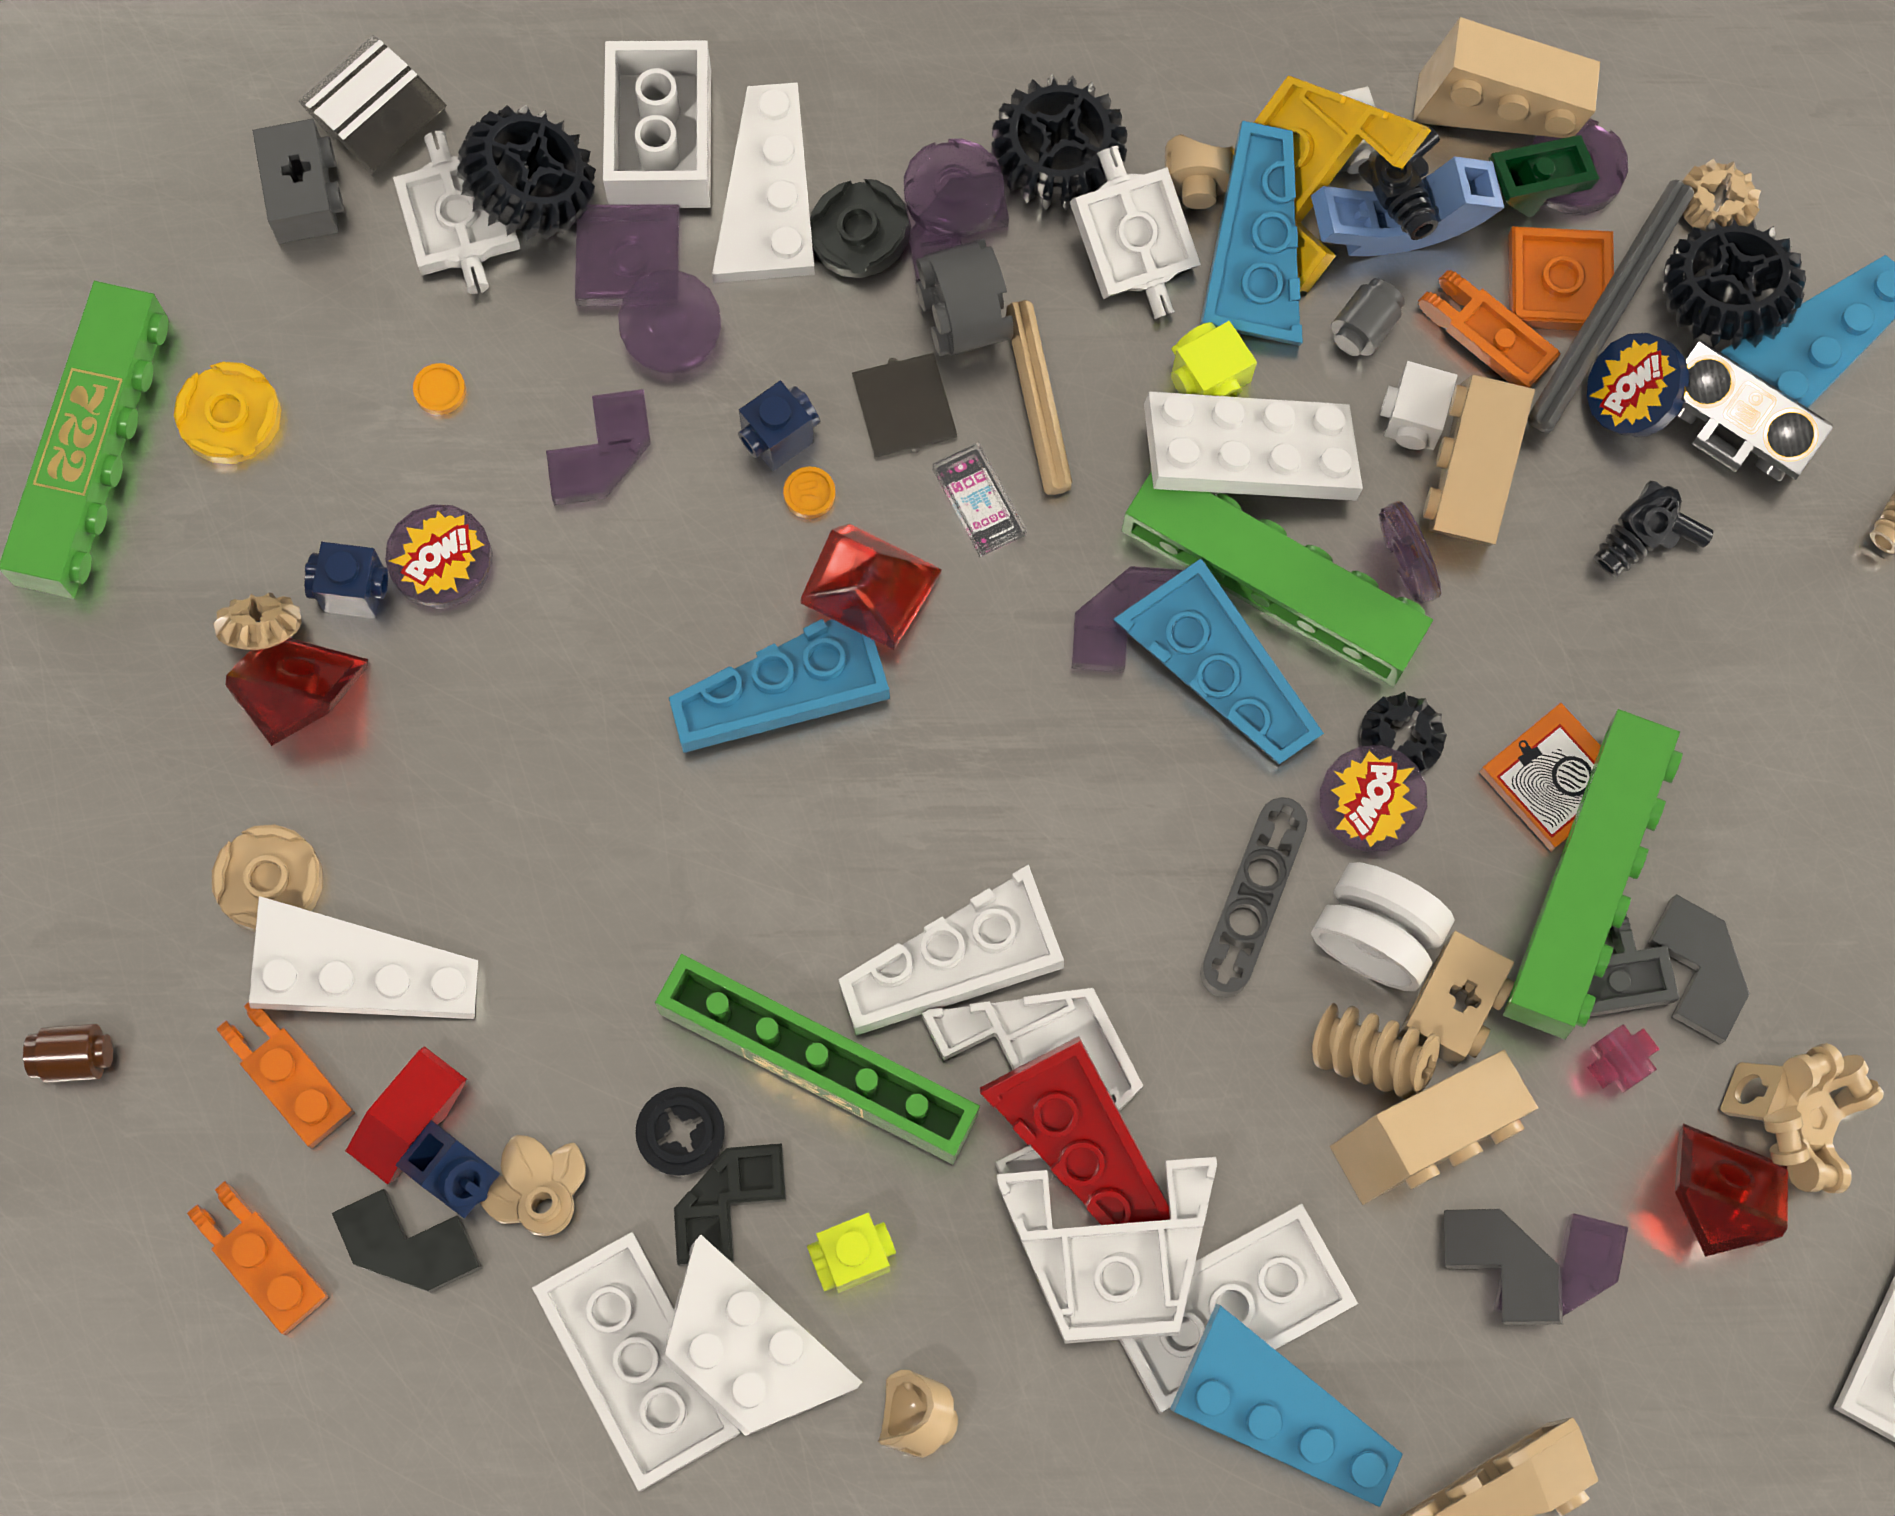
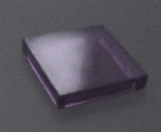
M679 204L586 205L588 207L581 219H577L576 305L679 306L681 214Z

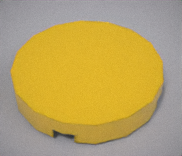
M219 362L209 365L211 369L205 370L201 374H198V372L193 374L185 381L176 396L173 416L181 438L195 455L212 463L236 464L253 459L270 445L279 430L282 410L275 389L260 371L244 363Z

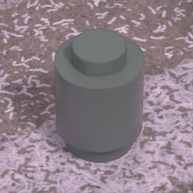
M1379 278L1372 279L1369 284L1361 285L1331 323L1332 331L1335 334L1334 341L1337 346L1352 356H1358L1359 354L1372 355L1402 316L1401 308L1405 304V300L1399 290L1389 282Z

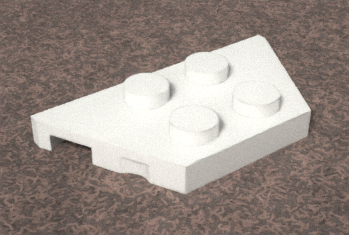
M700 1235L690 1248L687 1270L683 1285L679 1289L672 1326L668 1331L661 1359L745 1436L788 1417L808 1411L827 1401L852 1393L863 1383L707 1239Z

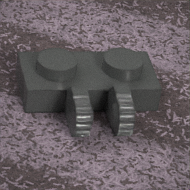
M1627 914L1620 928L1614 926L1610 928L1614 949L1617 954H1612L1603 977L1600 978L1593 975L1587 994L1596 997L1590 1017L1670 1004L1680 999L1668 947L1662 946L1636 950Z

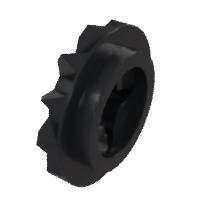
M1406 692L1389 697L1383 696L1366 712L1360 728V741L1365 755L1370 751L1379 760L1392 756L1391 762L1397 763V770L1414 768L1407 777L1416 776L1429 770L1442 755L1447 737L1442 724V714L1437 713L1428 705L1426 698L1418 699L1408 696ZM1410 718L1414 719L1412 735L1418 741L1415 743L1407 740L1403 746L1400 745L1397 751L1392 750L1391 748L1395 744L1396 732L1390 726L1393 724L1401 727L1405 721L1408 722Z
M689 1087L669 1088L654 1095L642 1108L636 1123V1142L644 1159L658 1172L677 1177L702 1172L719 1156L725 1136L723 1117L715 1102L703 1092ZM671 1111L683 1124H688L692 1121L696 1123L701 1119L703 1120L696 1125V1129L689 1133L692 1140L690 1144L693 1148V1151L690 1153L678 1141L665 1142L659 1146V1143L666 1140L665 1137L672 1132L669 1124L671 1120L668 1116V1113Z

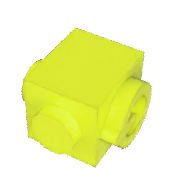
M1230 320L1217 328L1211 322L1197 326L1184 335L1171 348L1175 355L1171 378L1176 390L1180 394L1237 397L1242 392V387L1251 383L1257 364L1256 359Z
M869 1212L816 1233L818 1241L806 1245L824 1292L836 1287L837 1292L840 1293L889 1273L890 1265L887 1257L896 1254L885 1223L882 1222L874 1225Z

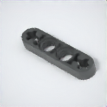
M1285 797L1272 799L1265 804L1254 826L1201 966L1200 975L1202 983L1215 996L1224 998L1235 996L1244 989L1251 978L1307 828L1308 819L1306 811L1293 799ZM1280 812H1284L1290 815L1289 824L1295 827L1296 831L1287 829L1278 849H1275L1274 847L1267 846L1275 829V824L1269 821L1268 817L1276 819ZM1257 840H1260L1266 846H1258ZM1278 850L1288 851V856L1286 857L1282 852ZM1257 859L1271 861L1277 867L1278 880L1270 886H1260L1254 883L1248 872L1250 863ZM1242 907L1253 910L1259 917V930L1248 936L1235 932L1230 924V914L1234 910ZM1220 937L1235 947L1251 948L1252 950L1251 954L1248 955L1240 949L1233 965V970L1241 974L1240 979L1231 977L1227 984L1217 981L1219 972L1211 968L1212 963L1216 965L1223 963L1230 947L1229 944H1220Z

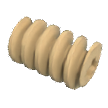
M1332 1003L1326 1009L1319 1022L1312 1044L1313 1060L1317 1067L1323 1070L1334 1068L1338 1075L1345 1078L1354 1075L1355 1080L1364 1085L1374 1082L1376 1088L1384 1092L1394 1089L1396 1095L1403 1099H1408L1422 1092L1429 1084L1439 1055L1440 1038L1438 1035L1431 1034L1421 1047L1419 1046L1420 1031L1415 1027L1409 1028L1401 1040L1398 1039L1400 1032L1399 1023L1395 1020H1390L1382 1032H1378L1380 1022L1379 1016L1375 1013L1368 1014L1362 1025H1358L1360 1013L1357 1007H1348L1342 1018H1338L1339 1010L1337 1004Z

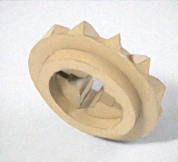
M1713 158L1705 165L1694 166L1682 181L1683 184L1691 186L1694 191V196L1682 214L1692 227L1705 231L1706 226L1712 219L1721 227H1725L1732 216L1738 226L1747 227L1760 210L1758 208V200L1761 190L1755 189L1752 183V173L1744 174L1736 169L1734 161L1728 164L1716 163ZM1721 185H1725L1727 190L1726 198L1729 200H1726L1717 212L1713 211L1716 204L1714 203L1715 195L1712 193Z
M267 593L260 597H255L251 594L249 598L244 600L233 599L230 601L229 607L218 610L217 620L213 625L217 639L223 644L244 650H260L276 646L293 636L299 630L302 619L300 608L293 605L290 597L282 596L276 598L273 593Z

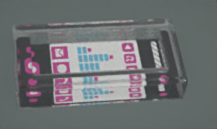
M979 442L933 463V472L979 557L1026 536L1027 529Z

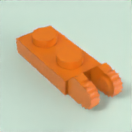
M1447 270L1438 279V283L1447 296L1449 295L1458 305L1465 306L1460 312L1431 291H1427L1418 300V305L1423 311L1422 313H1425L1439 327L1447 328V333L1508 383L1532 388L1557 362L1561 355L1557 348L1483 288L1478 290L1469 281L1462 278L1460 274H1457L1456 271Z
M248 1002L244 1005L248 1017L257 1027H261L270 1039L253 1052L235 1025H230V1023L225 1021L216 1029L233 1051L243 1060L239 1064L305 1144L313 1149L354 1115L355 1112L284 1027L280 1029L264 1009L250 1008Z
M224 1181L215 1189L218 1199L228 1210L232 1211L242 1222L228 1235H225L217 1226L213 1216L198 1204L187 1214L201 1233L214 1245L211 1250L278 1331L286 1336L330 1297L263 1216L256 1211L253 1212L238 1193Z

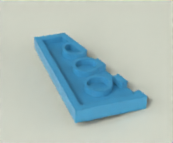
M1242 121L1239 125L1200 325L1211 322L1217 328L1230 320L1239 334L1297 346L1303 343L1299 312V300L1301 299L1300 278H1298L1297 270L1298 232L1297 226H1295L1294 206L1296 190L1293 131Z
M1884 255L1802 303L1801 307L1797 309L1794 320L1789 324V327H1781L1780 333L1776 335L1774 340L1763 335L1762 341L1755 348L1746 339H1742L1741 344L1735 350L1730 345L1720 352L1809 408L1895 320V262L1887 255Z
M1202 559L1193 563L1113 619L1117 625L1278 765L1324 734Z
M862 598L846 606V612L827 622L820 619L803 628V634L778 647L774 643L756 652L757 658L735 669L729 666L670 696L669 701L683 753L890 699L888 683Z
M1219 1304L1215 1305L1170 1409L1175 1413L1380 1507L1403 1454Z

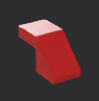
M424 1046L418 1050L367 1110L345 1152L386 1184H390L402 1173V1170L396 1166V1163L431 1120L438 1125L446 1119L468 1079Z

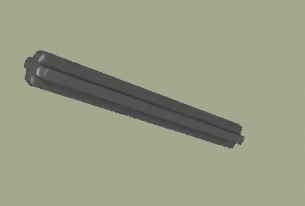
M1672 180L1667 185L1532 408L1527 419L1532 427L1537 428L1543 433H1550L1554 429L1694 196L1691 186L1683 184L1680 180Z

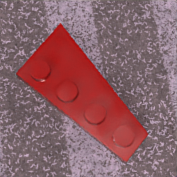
M1079 1036L980 1087V1094L1012 1125L1013 1130L1027 1145H1030L1050 1166V1170L1065 1186H1068L1101 1225L1170 1220L1169 1204Z

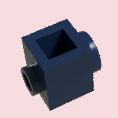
M780 380L739 409L741 430L738 432V436L753 457L761 456L769 468L775 471L814 443L813 428L819 425L821 421L806 393L796 386L788 390Z
M321 541L319 553H312L305 564L304 588L306 598L317 600L323 612L376 619L379 599H384L387 592L388 569L383 566L375 549Z
M432 1120L396 1163L399 1169L464 1219L475 1205L486 1200L490 1186L500 1175L498 1171Z

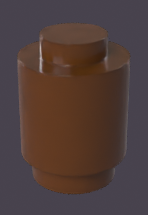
M98 1024L43 1027L38 1033L28 1034L23 1046V1062L27 1075L30 1078H40L44 1083L100 1079L105 1067H110L113 1060L112 1040L108 1034H103Z

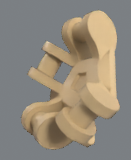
M1825 1043L1811 1048L1806 1054L1789 1058L1783 1066L1740 1062L1735 1068L1720 1110L1729 1116L1762 1120L1765 1130L1775 1133L1777 1143L1772 1145L1769 1150L1771 1160L1774 1164L1787 1166L1791 1182L1798 1189L1805 1192H1819L1823 1190L1828 1193L1838 1194L1848 1189L1852 1179L1849 1165L1839 1157L1833 1145V1138L1838 1124L1850 1114L1877 1105L1883 1098L1884 1092L1877 1081L1868 1079L1869 1067L1862 1056L1847 1055L1842 1057V1054L1835 1046ZM1754 1078H1761L1762 1085L1768 1088L1765 1096H1757L1750 1103L1742 1104L1741 1092L1744 1086ZM1847 1086L1843 1088L1834 1098L1831 1096L1830 1092H1832L1833 1090Z

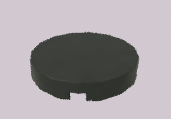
M864 179L865 182L854 184L850 180L840 183L822 195L811 212L810 225L813 250L827 269L843 277L864 278L881 273L899 259L908 245L911 224L904 201L892 187L878 180Z

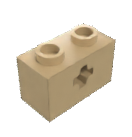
M1454 931L1445 941L1400 1029L1399 1037L1403 1038L1409 1028L1415 1027L1420 1031L1419 1046L1422 1047L1431 1034L1438 1035L1440 1038L1438 1058L1455 1067L1466 1058L1467 1054L1476 1058L1491 1030L1483 1025L1491 1007L1500 1010L1515 982L1507 978L1514 961ZM1458 991L1467 995L1464 1003L1467 1008L1462 1012L1453 1008L1456 1003L1454 995Z

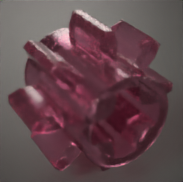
M1622 1024L1590 1047L1598 1060L1587 1068L1602 1088L1615 1082L1624 1093L1657 1070L1649 1057L1660 1049L1644 1028L1632 1035L1627 1027Z

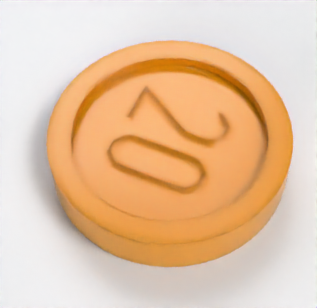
M435 363L424 367L416 375L413 382V394L418 405L424 411L434 415H445L453 412L462 404L466 395V385L461 373L456 368L445 363Z
M808 466L795 470L788 476L783 488L786 506L793 514L801 518L814 519L821 517L832 508L835 502V484L831 476L817 467Z

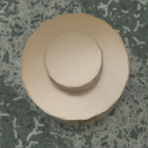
M1183 134L1175 136L1165 146V168L1168 167L1177 196L1182 197L1183 205L1191 209H1206L1215 205L1216 196L1224 194L1227 190L1233 160V145L1226 148L1216 147L1198 142Z
M899 1370L886 1379L884 1419L878 1440L881 1445L913 1457L924 1458L934 1453L940 1445L947 1444L953 1438L958 1426V1416L954 1410V1400L949 1388L941 1382L910 1370Z

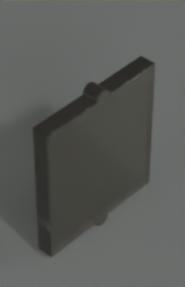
M934 353L898 361L896 358H890L888 364L852 372L854 386L874 458L909 449L917 453L921 450V446L957 438V431Z

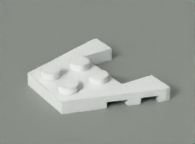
M1094 988L1026 996L1023 999L990 1003V1001L973 1003L966 1007L951 1009H929L922 1013V1018L943 1061L989 1038L996 1037L1012 1070L1079 1036L1119 1111L1143 1088V1084ZM1030 1145L995 1163L1000 1174L1047 1170L1048 1182L1056 1176L1050 1170V1166Z
M1216 1157L1165 1161L1170 1220L1054 1229L1052 1227L1047 1170L997 1174L999 1191L1065 1344L1179 1335L1217 1168Z

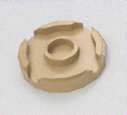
M275 824L253 826L242 831V835L236 837L232 842L228 841L219 851L212 868V892L222 912L239 927L256 932L259 896L308 911H312L315 908L323 888V869L314 848L296 831Z

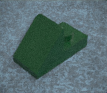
M1581 135L1495 152L1488 158L1494 164L1497 180L1506 202L1527 217L1534 216L1547 198L1592 189L1600 179Z

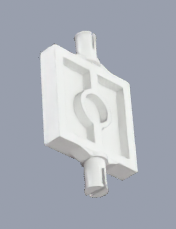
M435 131L440 147L437 150L432 132L424 137V141L427 145L431 162L418 171L393 177L421 276L452 267H462L468 293L478 294L473 275H476L482 293L489 288L482 262L489 257L519 250L520 245L517 235L514 232L507 236L505 225L498 221L488 226L489 214L486 211L472 212L475 197L461 195L464 181L456 177L458 172L457 166L460 161L456 156L451 157L446 134L443 131Z
M1113 146L1110 149L1107 148L1097 153L1107 182L1097 191L1072 199L1070 205L1103 299L1126 291L1141 292L1145 290L1154 319H1158L1175 312L1164 283L1168 282L1176 274L1200 266L1201 263L1168 167L1145 175H1127L1118 150L1119 147Z

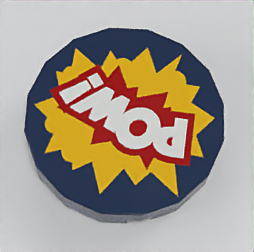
M1650 333L1627 334L1611 342L1597 357L1588 376L1587 399L1592 415L1604 428L1623 436L1647 437L1664 429L1679 414L1684 400L1681 399L1684 394V388L1689 386L1690 374L1684 356L1671 342Z

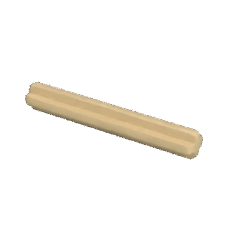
M1028 300L1012 302L1006 307V316L1011 315L1013 318L1014 334L1011 342L1043 488L1048 495L1066 493L1071 490L1072 478L1034 307Z

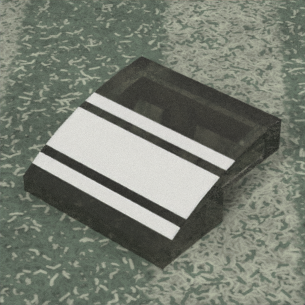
M374 35L299 100V103L333 140L338 138L371 175L442 113L447 106L420 76Z

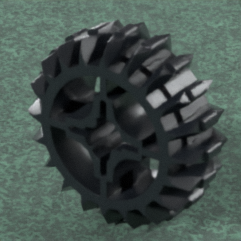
M1052 74L1048 78L1046 87H1041L1032 79L1028 84L1027 93L1015 88L1014 93L1011 95V104H1002L999 109V120H995L992 126L994 141L991 143V154L993 158L998 159L996 161V170L999 176H1008L1007 186L1010 192L1024 187L1023 199H1025L1026 203L1031 201L1036 195L1042 197V206L1045 210L1050 207L1052 200H1061V205L1067 211L1071 207L1070 201L1072 198L1091 193V191H1097L1107 182L1100 158L1097 155L1098 152L1118 146L1122 162L1126 160L1127 149L1124 144L1127 142L1128 133L1126 127L1121 126L1122 114L1120 109H1110L1111 99L1109 93L1095 98L1096 88L1093 82L1083 89L1077 88V82L1073 75L1068 79L1066 85H1058L1057 79ZM1080 123H1083L1092 131L1100 148L1092 145L1090 138L1080 132ZM1019 137L1028 141L1029 147L1039 154L1037 163L1024 152L1020 145Z
M506 105L497 114L489 111L487 115L481 118L480 122H476L475 125L470 127L465 136L466 140L463 141L458 151L459 156L457 159L460 163L457 166L458 172L456 177L464 181L461 195L475 197L472 212L484 210L489 214L488 226L498 221L505 225L507 236L514 233L516 229H519L527 241L535 237L537 232L547 240L554 236L556 231L563 234L572 227L573 223H576L577 219L580 220L588 208L586 205H588L594 195L595 185L592 182L595 179L596 169L588 164L591 151L578 148L580 134L568 135L564 131V120L554 124L548 121L546 110L537 116H533L527 105L518 109L517 113Z
M1733 216L1725 227H1721L1713 219L1706 226L1705 231L1693 227L1692 231L1688 234L1687 240L1679 239L1678 243L1674 246L1673 254H1670V258L1667 259L1664 273L1666 275L1663 279L1662 290L1663 295L1667 296V312L1677 313L1676 321L1678 328L1692 325L1691 333L1693 340L1706 334L1711 336L1710 341L1713 347L1723 339L1729 340L1735 350L1741 344L1742 339H1746L1756 348L1759 342L1762 341L1763 335L1774 340L1776 335L1780 333L1781 327H1789V324L1794 320L1797 309L1802 305L1805 295L1803 289L1806 283V271L1800 269L1802 265L1801 253L1790 252L1792 248L1790 238L1775 240L1774 226L1764 232L1757 230L1755 219L1747 227L1738 226ZM1712 264L1713 268L1707 269L1705 275L1694 277L1698 271ZM1773 289V293L1758 302L1755 301L1756 297L1762 295V291Z

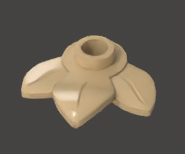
M525 1135L513 1136L502 1152L500 1167L503 1176L497 1177L489 1188L486 1200L480 1202V1204L499 1223H521L527 1231L538 1236L557 1234L567 1227L574 1211L572 1195L580 1187L586 1174L584 1157L575 1143L566 1144L550 1155L547 1149L535 1138ZM552 1199V1206L547 1212L536 1213V1208L542 1201Z

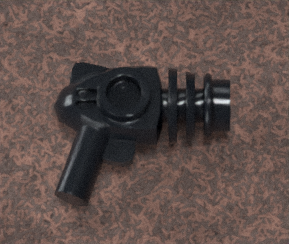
M1430 126L1427 127L1431 132L1403 169L1393 166L1376 150L1369 155L1367 161L1358 167L1360 176L1372 186L1381 206L1387 210L1388 215L1398 225H1401L1402 232L1408 233L1412 240H1419L1428 236L1438 226V221L1435 218V209L1431 207L1429 194L1422 179L1429 172L1428 163L1423 156L1440 141L1439 135Z
M1650 480L1645 485L1639 498L1618 518L1620 526L1617 524L1612 526L1610 529L1611 533L1606 537L1607 544L1601 543L1599 545L1600 550L1594 555V559L1607 573L1618 577L1623 571L1630 570V564H1635L1639 562V558L1643 559L1648 556L1647 550L1653 551L1659 545L1670 549L1677 544L1680 537L1704 548L1710 543L1714 532L1711 528L1680 513L1682 500L1678 489L1670 486L1663 487L1658 482Z

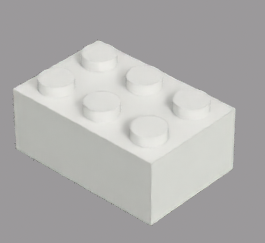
M707 40L605 41L603 183L609 209L711 208V64Z

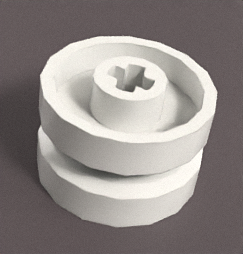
M1349 863L1333 891L1340 905L1325 906L1310 933L1315 943L1327 954L1359 974L1392 988L1403 991H1417L1432 965L1426 949H1438L1443 944L1455 921L1451 911L1438 898L1421 886L1398 874L1366 863Z

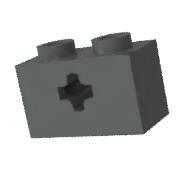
M313 118L253 129L267 220L278 244L339 233L336 213L344 212V205L338 182H330L328 168L336 166L330 137L320 136Z

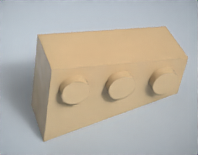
M1459 17L1419 73L1413 121L1421 124L1538 136L1572 137L1580 131L1595 113L1600 61Z
M1471 375L1461 385H1456L1449 408V416H1453L1449 437L1443 436L1436 460V467L1442 468L1438 489L1430 488L1423 512V518L1431 520L1429 532L1487 546L1496 544L1535 389L1478 375Z
M1504 1049L1380 1112L1329 1147L1360 1202L1364 1205L1405 1182L1410 1190L1431 1180L1440 1174L1436 1165L1447 1159L1450 1160L1453 1167L1483 1152L1478 1142L1490 1136L1497 1145L1525 1129L1520 1119L1538 1109V1106Z

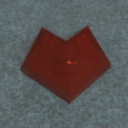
M846 524L831 530L801 596L800 603L894 650L940 577L942 569L851 524Z
M288 638L270 648L250 650L226 675L225 685L240 708L246 711L264 737L273 746L330 713L366 671L368 659Z
M1683 1123L1678 1138L1675 1194L1705 1257L1753 1244L1762 1246L1783 1237L1788 1228L1787 1166L1774 1164L1768 1157Z

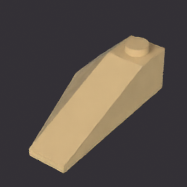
M1571 1417L1546 1423L1400 1516H1533L1551 1512L1554 1509L1557 1510L1560 1516H1563L1588 1501L1590 1498L1585 1489L1599 1480L1580 1427L1575 1419Z

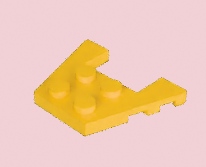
M1288 75L1253 123L1293 131L1296 190L1294 206L1295 226H1297L1298 232L1297 270L1298 278H1300V291L1309 292L1336 257L1332 251L1301 223L1313 207L1311 195L1321 187L1328 186L1363 139L1389 163L1403 169L1431 130L1425 125Z

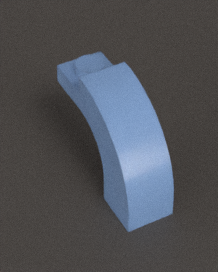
M1454 156L1433 173L1423 178L1425 188L1429 194L1431 207L1436 212L1435 218L1438 221V226L1431 234L1419 240H1412L1408 233L1402 232L1401 225H1398L1388 215L1387 210L1379 203L1374 191L1323 186L1311 195L1321 241L1346 245L1349 256H1381L1424 248L1465 233L1482 224L1504 208L1494 164L1492 161Z

